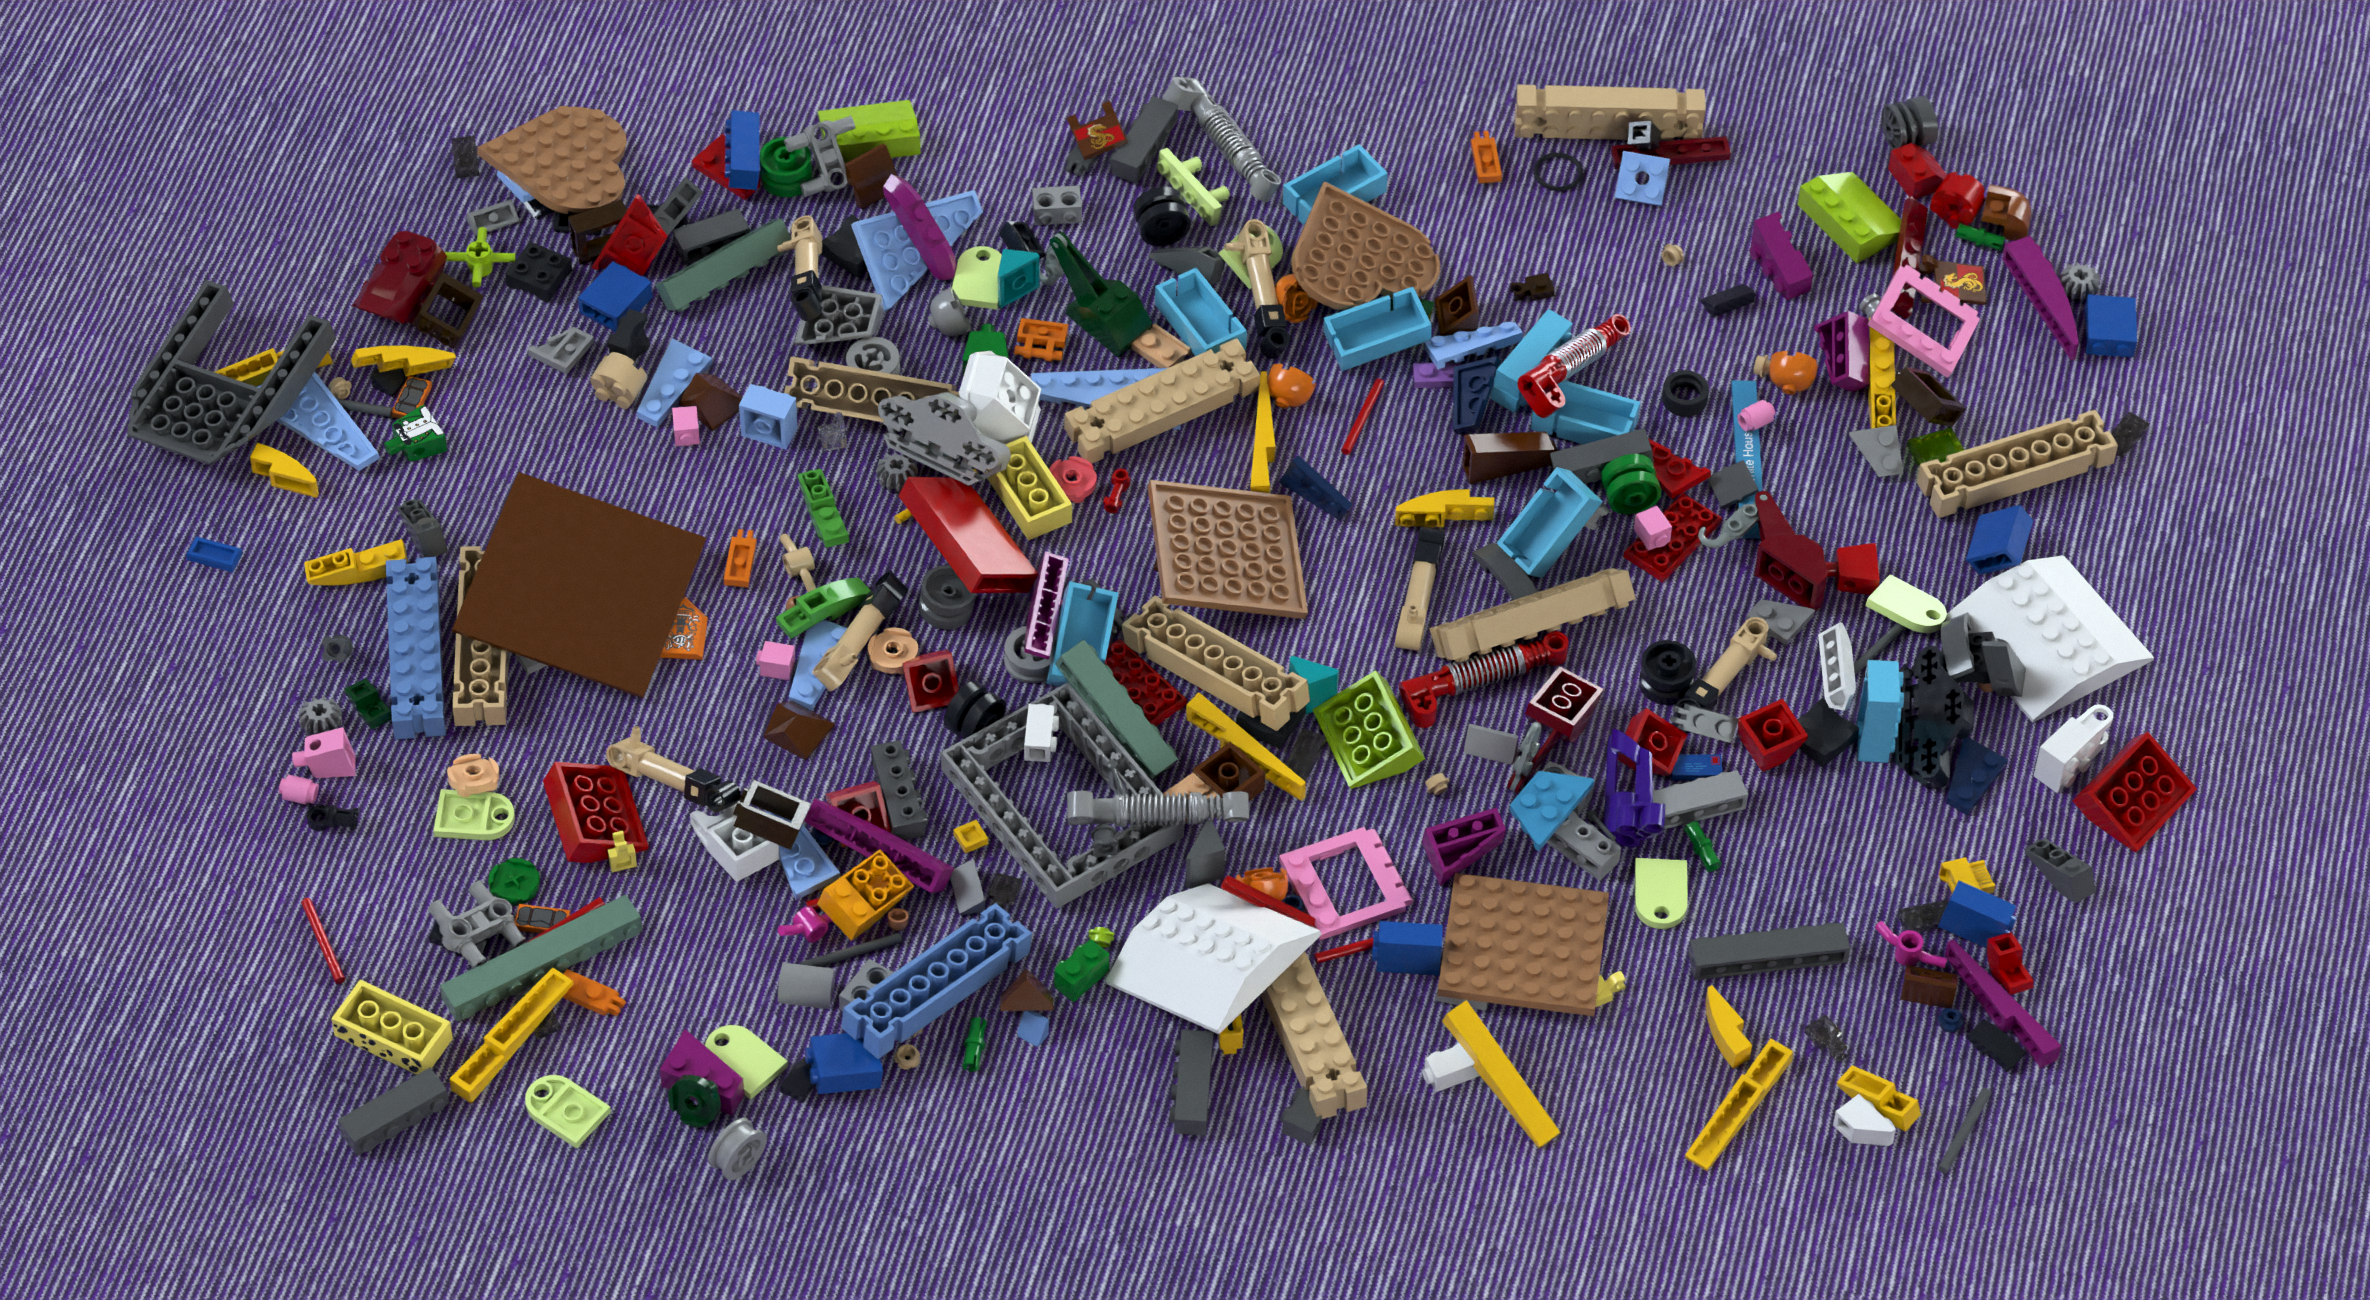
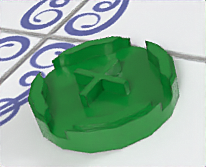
M522 858L506 859V862L502 864L498 863L495 865L488 878V886L493 897L505 899L511 905L527 903L536 896L540 889V875L530 861Z

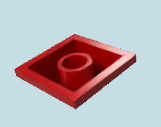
M947 649L923 654L902 663L912 713L949 705L952 698L959 691L953 656Z

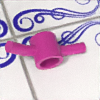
M807 906L798 911L794 916L793 925L779 926L778 933L781 936L801 933L808 942L813 943L820 940L827 933L828 923L832 922V920L826 913L819 915L813 907Z
M1883 921L1876 924L1875 929L1883 938L1896 946L1895 959L1901 965L1913 966L1920 960L1929 965L1945 968L1947 958L1923 951V938L1918 932L1907 930L1897 936Z

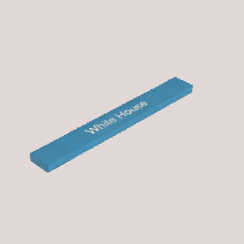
M1732 380L1735 463L1744 460L1758 490L1762 491L1759 429L1746 432L1741 428L1737 419V415L1741 413L1742 409L1757 402L1756 381ZM1756 494L1744 499L1742 503L1738 502V509L1745 504H1753ZM1758 523L1741 538L1761 539Z

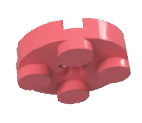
M1072 456L1069 457V460L1062 462L1059 459L1049 468L1068 499L1074 503L1083 502L1085 497L1092 494L1096 488V472L1093 465L1084 458ZM1076 476V481H1069L1067 477L1072 478Z

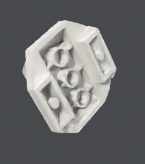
M992 351L971 354L962 380L959 396L975 406L977 416L973 422L979 433L1003 444L1010 443L1024 436H1027L1032 443L1041 410L1038 405L1041 388L1007 357L995 355Z

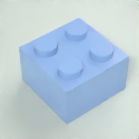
M750 384L739 404L741 436L787 449L798 429L796 397L769 390L763 386Z

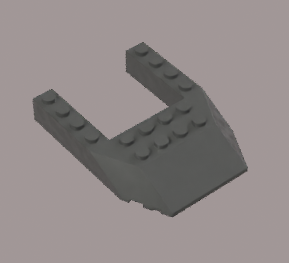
M206 280L132 388V406L129 410L130 423L127 428L128 437L210 466L258 435L289 411L336 340L330 322L308 314L261 387H255L193 365L234 305L227 286Z

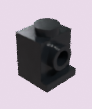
M1652 121L1629 122V146H1634L1640 152L1659 149L1660 130Z

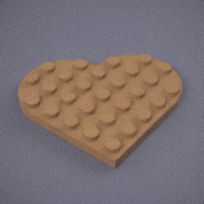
M560 106L479 146L477 149L478 156L519 185L540 203L563 214H568V211L573 213L585 212L619 201L623 196L625 179L617 163H619L625 153L626 134L617 121L599 109Z
M1324 181L1293 250L1291 262L1296 280L1310 298L1334 310H1347L1375 300L1379 293L1384 296L1389 295L1390 299H1393V293L1410 287H1414L1418 297L1425 295L1431 290L1438 279L1440 260L1438 254H1435L1430 247L1431 241L1420 230Z

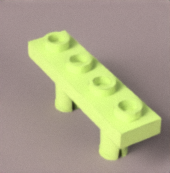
M1168 148L1160 150L1156 166L1159 173L1171 183L1174 189L1181 193L1186 202L1210 226L1218 224L1222 209L1219 203L1227 201L1230 196L1227 187L1221 186L1215 190L1207 191L1192 175V173L1201 171L1202 162L1198 157L1180 162Z

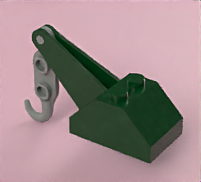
M1059 231L1049 240L1051 246L1048 247L1045 261V272L1048 274V277L1040 271V281L1045 285L1052 286L1065 273L1076 297L1067 306L1066 315L1117 358H1120L1132 347V342L1147 329H1151L1152 321L1139 296L1121 280L1103 279L1077 250L1067 235Z

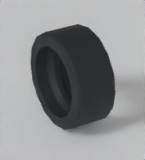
M1690 370L1673 372L1667 376L1663 383L1662 402L1665 408L1675 415L1685 417L1697 415L1707 405L1709 385L1706 379L1699 373ZM1678 387H1690L1699 393V397L1692 400H1682L1675 397L1671 391Z

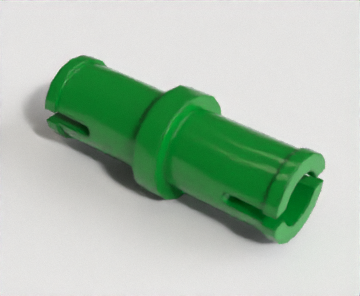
M1962 223L1959 224L1955 236L1956 238L1976 243L1975 246L1980 247V245L2000 252L2005 240L2004 236L1986 232L1985 228L1977 229Z
M1698 821L1687 824L1684 831L1693 844L1694 853L1699 855L1707 872L1717 870L1722 863L1712 848V841L1706 838Z
M980 1017L971 1018L968 1038L964 1041L966 1051L962 1068L966 1070L969 1065L968 1071L970 1072L979 1070L981 1052L985 1049L984 1035L987 1021L983 1019L982 1024H980Z

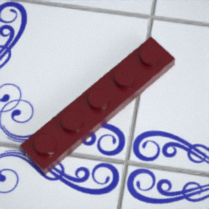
M1727 136L1660 142L1659 149L1649 152H1640L1634 146H1629L1628 144L1611 146L1614 169H1620L1623 151L1670 159L1669 165L1730 160L1731 157Z

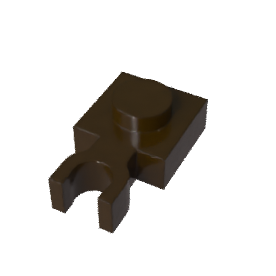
M1548 273L1525 277L1524 283H1510V292L1519 291L1514 292V301L1521 300L1525 296H1530L1531 301L1553 297L1555 294V289Z

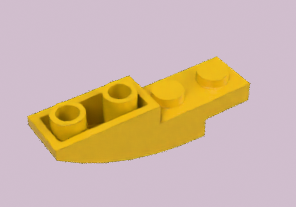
M1470 489L1429 493L1398 505L1395 510V526L1444 527L1445 519L1456 521H1493L1494 498L1470 497Z
M400 539L354 553L352 548L306 561L304 565L308 584L349 585L385 578L386 561L406 559L408 564L405 543Z

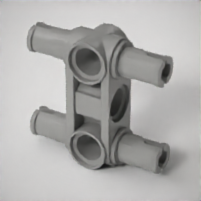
M851 116L834 122L826 120L806 127L803 133L784 139L788 152L806 146L811 148L820 175L818 178L800 184L804 197L821 191L829 193L850 185L847 181L845 165L836 136L855 129ZM818 127L822 128L825 132V138L822 141L817 140L814 135ZM834 172L841 176L839 185L832 184L830 180Z
M481 880L473 883L469 887L470 889H468V892L472 894L479 906L458 916H453L441 900L434 901L428 908V912L431 913L440 926L439 929L443 935L442 943L444 947L450 951L461 953L472 966V969L484 964L486 958L475 945L476 943L497 933L502 934L513 949L527 941L514 924L515 918L511 914V904L505 899L493 897Z

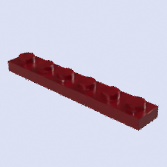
M1909 197L1904 201L1892 278L1900 266L1905 267L1906 264L1919 271L1928 208L1913 197ZM1905 283L1900 291L1901 294L1891 310L1906 319L1912 315L1915 289Z

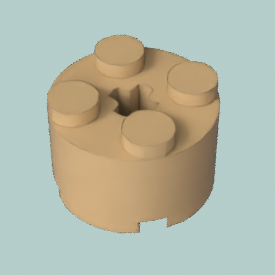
M611 352L609 356L606 354L591 376L590 381L596 390L594 394L598 399L602 401L610 399L615 401L619 407L628 409L647 381L646 372L642 367L639 370L634 367L633 363L635 361L620 353Z

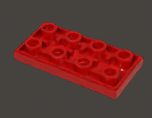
M1684 493L1663 512V515L1672 526L1670 542L1663 547L1648 550L1638 537L1623 554L1625 559L1661 582H1664L1701 544L1698 534L1702 527L1706 528L1704 535L1707 538L1722 523L1721 516Z
M1121 639L1108 646L1104 664L1112 670L1116 681L1127 689L1129 697L1134 704L1142 708L1145 718L1150 724L1159 725L1187 705V699Z

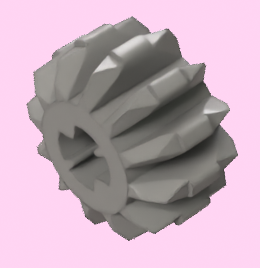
M2077 262L2074 266L2068 264L2066 269L2061 272L2060 282L2066 296H2070L2072 301L2079 299L2082 303L2084 299H2087L2088 295L2097 294L2100 286V275L2096 274L2095 268H2088L2087 263L2082 266Z
M896 451L892 456L886 453L884 459H879L876 470V477H878L881 487H886L888 492L896 489L898 493L903 488L908 477H917L918 474L915 460L904 454L898 455Z
M324 695L319 700L313 696L312 702L304 701V708L299 709L300 727L305 730L307 736L338 729V726H342L341 708L339 705H336L334 699L327 700Z

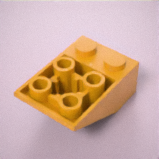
M878 850L823 890L817 904L842 932L853 941L871 928L914 888V885L881 850Z

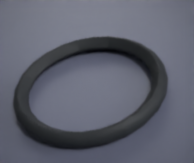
M1561 152L1548 153L1537 160L1533 168L1534 176L1538 183L1554 191H1565L1574 188L1579 184L1583 176V168L1579 161L1573 156ZM1552 157L1566 158L1576 165L1578 176L1569 185L1553 186L1540 178L1538 173L1539 166L1543 161Z

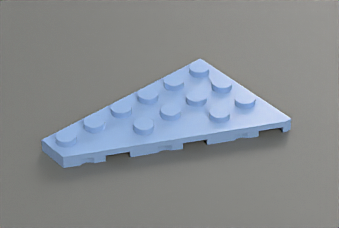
M975 190L925 203L950 246L983 213ZM895 212L856 221L851 224L876 293L882 295L884 311L892 308L928 269V266Z

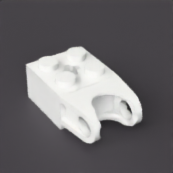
M2094 705L2078 719L2071 717L2040 746L2034 777L2056 793H2059L2064 787L2068 788L2071 786L2076 775L2080 772L2084 773L2091 765L2092 759L2107 744L2108 733L2106 730L2112 723L2113 712L2104 705ZM2102 712L2108 718L2100 721L2094 717V714Z
M736 805L723 810V814L718 816H708L698 810L692 812L690 820L694 831L707 851L736 882L779 860L778 844L734 826L737 816L733 815Z

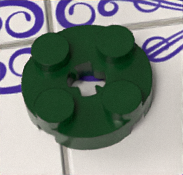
M683 1075L669 1090V1106L673 1112L677 1111L681 1116L679 1119L683 1123L692 1127H703L711 1122L720 1111L721 1101L717 1093L718 1087L713 1081L706 1080L700 1076ZM694 1097L695 1099H697V1101L699 1102L698 1105H695L693 1103L694 1101H692L690 1098Z

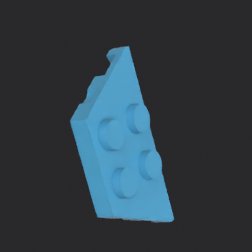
M1538 771L1513 800L1509 811L1520 822V827L1524 833L1529 834L1536 850H1541L1593 788L1594 779Z

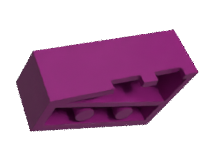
M1778 211L1754 221L1749 251L1752 259L1756 260L1762 267L1764 275L1769 277L1774 283L1776 291L1781 293L1785 300H1789L1811 291L1813 274L1801 251H1795L1789 239L1793 236L1790 230L1785 232L1780 223V219L1783 217Z
M1846 311L1815 325L1814 328L1821 338L1820 348L1826 354L1825 364L1831 383L1854 392L1870 385L1869 325H1867L1869 319Z
M1497 807L1425 828L1422 845L1440 886L1453 878L1455 873H1460L1503 842L1506 828Z
M685 1029L660 1068L662 1087L670 1090L683 1075H696L706 1080H711L718 1087L717 1093L721 1101L720 1111L732 1116L745 1096L743 1078Z

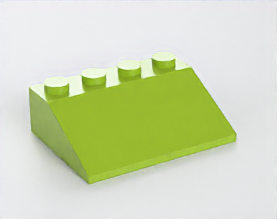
M910 100L817 111L819 123L826 120L834 122L848 116L853 118L855 129L836 136L844 164L883 143L886 145L891 158L921 154L920 133ZM820 128L823 140L825 138V132L822 128Z
M1854 172L1818 176L1800 186L1797 205L1856 264L1898 241L1901 219Z
M1376 670L1312 709L1351 789L1404 773L1425 760L1388 681Z

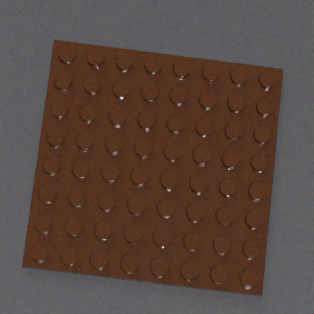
M518 472L451 632L644 698L707 537Z

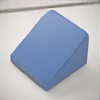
M1024 1011L1017 1032L1018 1037L1036 1047L1040 1046L1049 1035V1020L1035 1011Z

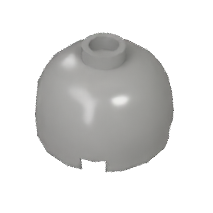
M951 287L934 297L930 305L931 315L928 316L933 329L938 328L942 334L952 337L963 335L972 330L968 317L965 318L964 307Z

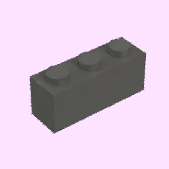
M738 208L672 230L674 247L683 264L687 265L701 260L750 232V228Z

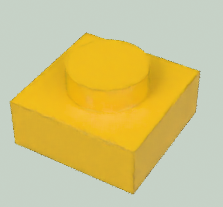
M977 819L953 829L954 836L965 854L988 844V837Z

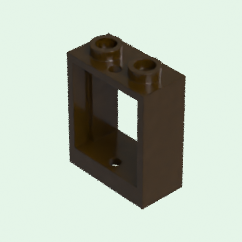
M622 200L568 217L571 249L580 265L596 260L613 233L586 241V234L619 224L628 210Z
M442 272L412 326L418 328L420 332L437 339L441 344L454 349L484 296ZM436 294L468 311L458 330L427 313Z
M1905 367L1897 373L1895 381L1891 385L1929 423L1953 427L1967 409L1929 371Z
M753 780L750 789L744 788L735 807L733 815L737 816L734 826L791 850L811 803ZM750 804H752V805H754V806H757V807H759V808H762V809H764V810H766V811H769V812H771V813H774V814H776V815H778V816H781V817H783V818H786V819H788V820H790V821H792V822L790 823V822L785 821V820H783V819H781V818H778V817H776V816H773V815H771V814H769V813H766V812H764V811H761V810H759V809H757V808H754V807L750 806Z

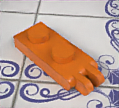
M1475 131L1474 139H1471L1470 143L1478 183L1501 182L1502 173L1495 138L1489 137L1488 131H1483V138H1480L1479 131Z
M738 529L737 537L732 536L724 574L725 586L749 588L757 546V539L753 538V530H748L747 538L743 537V529Z
M568 969L563 973L573 980L572 987L562 997L603 1016H606L607 1013L618 1016L621 1011L620 1008H623L626 1004V1001L619 997V993L610 987Z

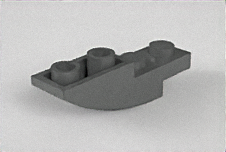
M687 177L679 183L653 214L667 236L704 193Z

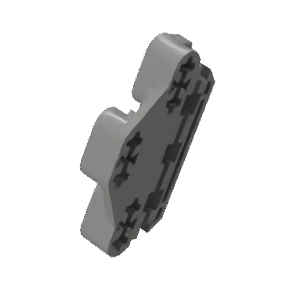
M944 392L914 401L898 395L883 399L878 405L879 415L884 419L883 424L887 426L889 431L883 434L889 448L966 485L978 483L1005 470L1011 457L1009 448L1005 444L979 433L973 422L976 419L977 411L971 402L952 393ZM902 428L905 429V437L903 438L898 435L896 430L900 432ZM917 440L926 445H930L931 442L935 443L933 451L917 444ZM945 454L955 459L959 458V455L962 456L963 459L961 465L953 460L946 458ZM976 468L984 472V474H978L973 469Z

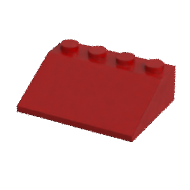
M2147 731L2131 739L2072 801L2089 821L2132 851L2137 852L2197 788Z
M554 762L543 779V784L568 862L593 863L609 859L608 850L615 848L613 833L623 831L627 845L633 844L635 852L648 849L649 845L625 772L615 769L610 765Z

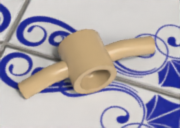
M782 534L780 541L788 552L782 555L787 574L790 578L800 575L807 592L816 589L809 572L815 569L810 550L807 546L797 549L788 534Z

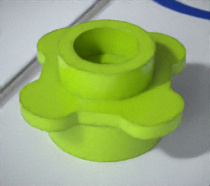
M1095 927L1094 930L1088 931V938L1101 947H1110L1111 941H1114V933L1110 932L1108 928Z

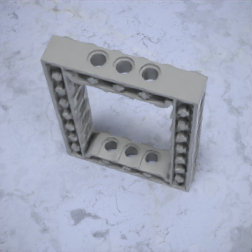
M1068 682L1029 703L1054 706V716H1059L1058 730L1062 729L1117 795H1120L1112 771L1107 769V763L1111 760L1117 762V773L1125 794H1128L1130 798L1132 794L1135 797L1138 794L1143 797L1144 793L1146 797H1149L1150 793L1152 797H1155L1156 793L1160 797L1162 792ZM1027 704L941 752V770L1055 909H1058L1184 837V825L1182 822H1179V825H1176V822H1173V825H1170V822L1167 825L1162 822L1161 826L1158 822H1156L1155 826H1153L1152 822H1150L1149 826H1147V823H1144V826H1141V823L1138 826L1134 824L1122 832H1116L1115 839L1118 840V846H1116L1119 850L1118 854L1095 857L1093 855V850L1095 849L1092 848L1079 856L1074 855L1067 862L1066 870L1057 859V854L1051 852L1045 845L1043 837L1035 833L1028 824V819L1021 816L1014 807V802L1011 799H1007L999 789V784L997 782L994 783L985 772V770L1024 749L1029 706Z

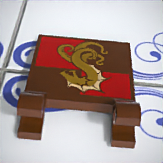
M1110 100L1101 103L1105 116L1083 125H1079L1075 114L1066 117L1084 160L1128 143Z
M1922 255L1919 273L1930 274L1934 272V281L1940 286L1939 292L1942 293L1945 289L1960 299L1961 303L1986 305L1984 266L1938 261L1931 255ZM1920 294L1922 303L1933 302L1923 294Z

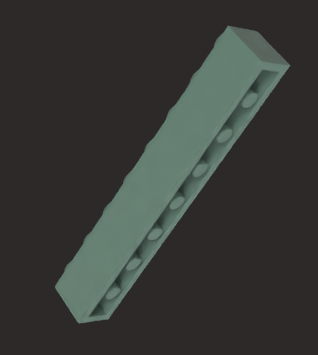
M625 894L441 984L442 1000L456 1022L464 1018H470L476 1012L486 1007H492L499 1001L511 995H517L523 989L537 984L552 968L559 972H564L570 966L580 961H586L603 950L611 949L615 944L625 939L635 937L638 933L642 932L641 916Z

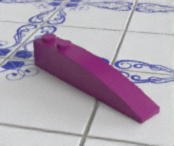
M2031 236L2005 244L2002 257L2003 262L2070 360H2075L2079 345L2076 324L2070 303L2053 269L2052 263L2045 258L2041 247L2034 242Z
M1046 551L1037 570L1038 576L1034 583L1024 645L1025 653L1047 660L1050 657L1069 561L1068 558Z
M817 798L813 800L804 822L866 857H870L878 850H881L909 881L930 893L944 891L953 873L954 867L911 843Z

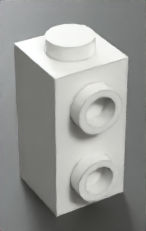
M1029 704L1024 743V760L1050 762L1051 752H1056L1057 737H1053V731H1058L1059 716H1054L1053 705Z
M1460 1043L1453 1046V1048L1442 1052L1436 1051L1429 1055V1057H1426L1425 1069L1422 1070L1426 1083L1431 1084L1435 1092L1479 1077L1480 1075L1473 1068L1475 1062Z

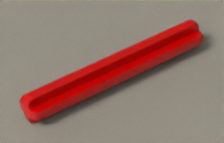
M1226 876L1221 884L1222 890L1257 907L1268 908L1310 927L1315 925L1316 919L1231 876Z

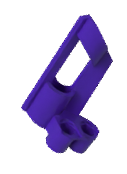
M1612 729V735L1608 737L1604 825L1616 837L1614 841L1617 844L1626 847H1638L1640 840L1649 839L1664 831L1666 805L1664 803L1663 805L1653 803L1652 753L1640 747L1623 732ZM1618 752L1624 754L1636 764L1635 793L1618 791Z

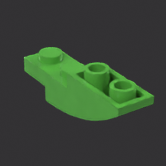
M810 470L797 474L802 494L819 540L823 541L825 548L848 543L849 534L835 506L834 496L822 470Z
M860 578L843 579L823 585L796 599V606L777 616L776 623L792 639L827 617H830L833 621L857 607L871 590Z

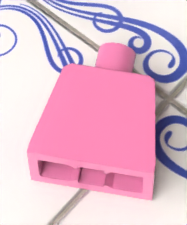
M344 728L307 736L305 738V751L292 753L294 767L308 766L315 778L355 776L356 755Z

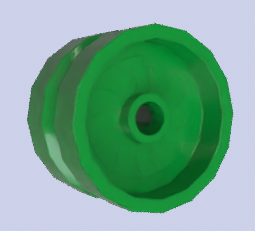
M789 137L772 139L760 151L761 183L765 190L778 197L800 195L802 193L800 184L812 180L811 152L809 147L806 146L788 152L784 139Z
M1623 455L1609 462L1602 470L1601 479L1606 490L1609 506L1619 514L1630 515L1643 512L1654 506L1661 498V487L1656 477L1654 464L1645 455Z

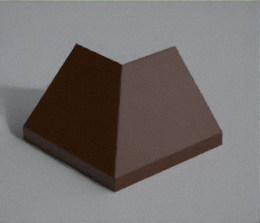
M696 373L679 403L682 407L696 406L698 420L714 431L739 412V404L743 397L716 375Z
M794 701L777 703L765 731L764 739L807 760L833 729L835 723Z

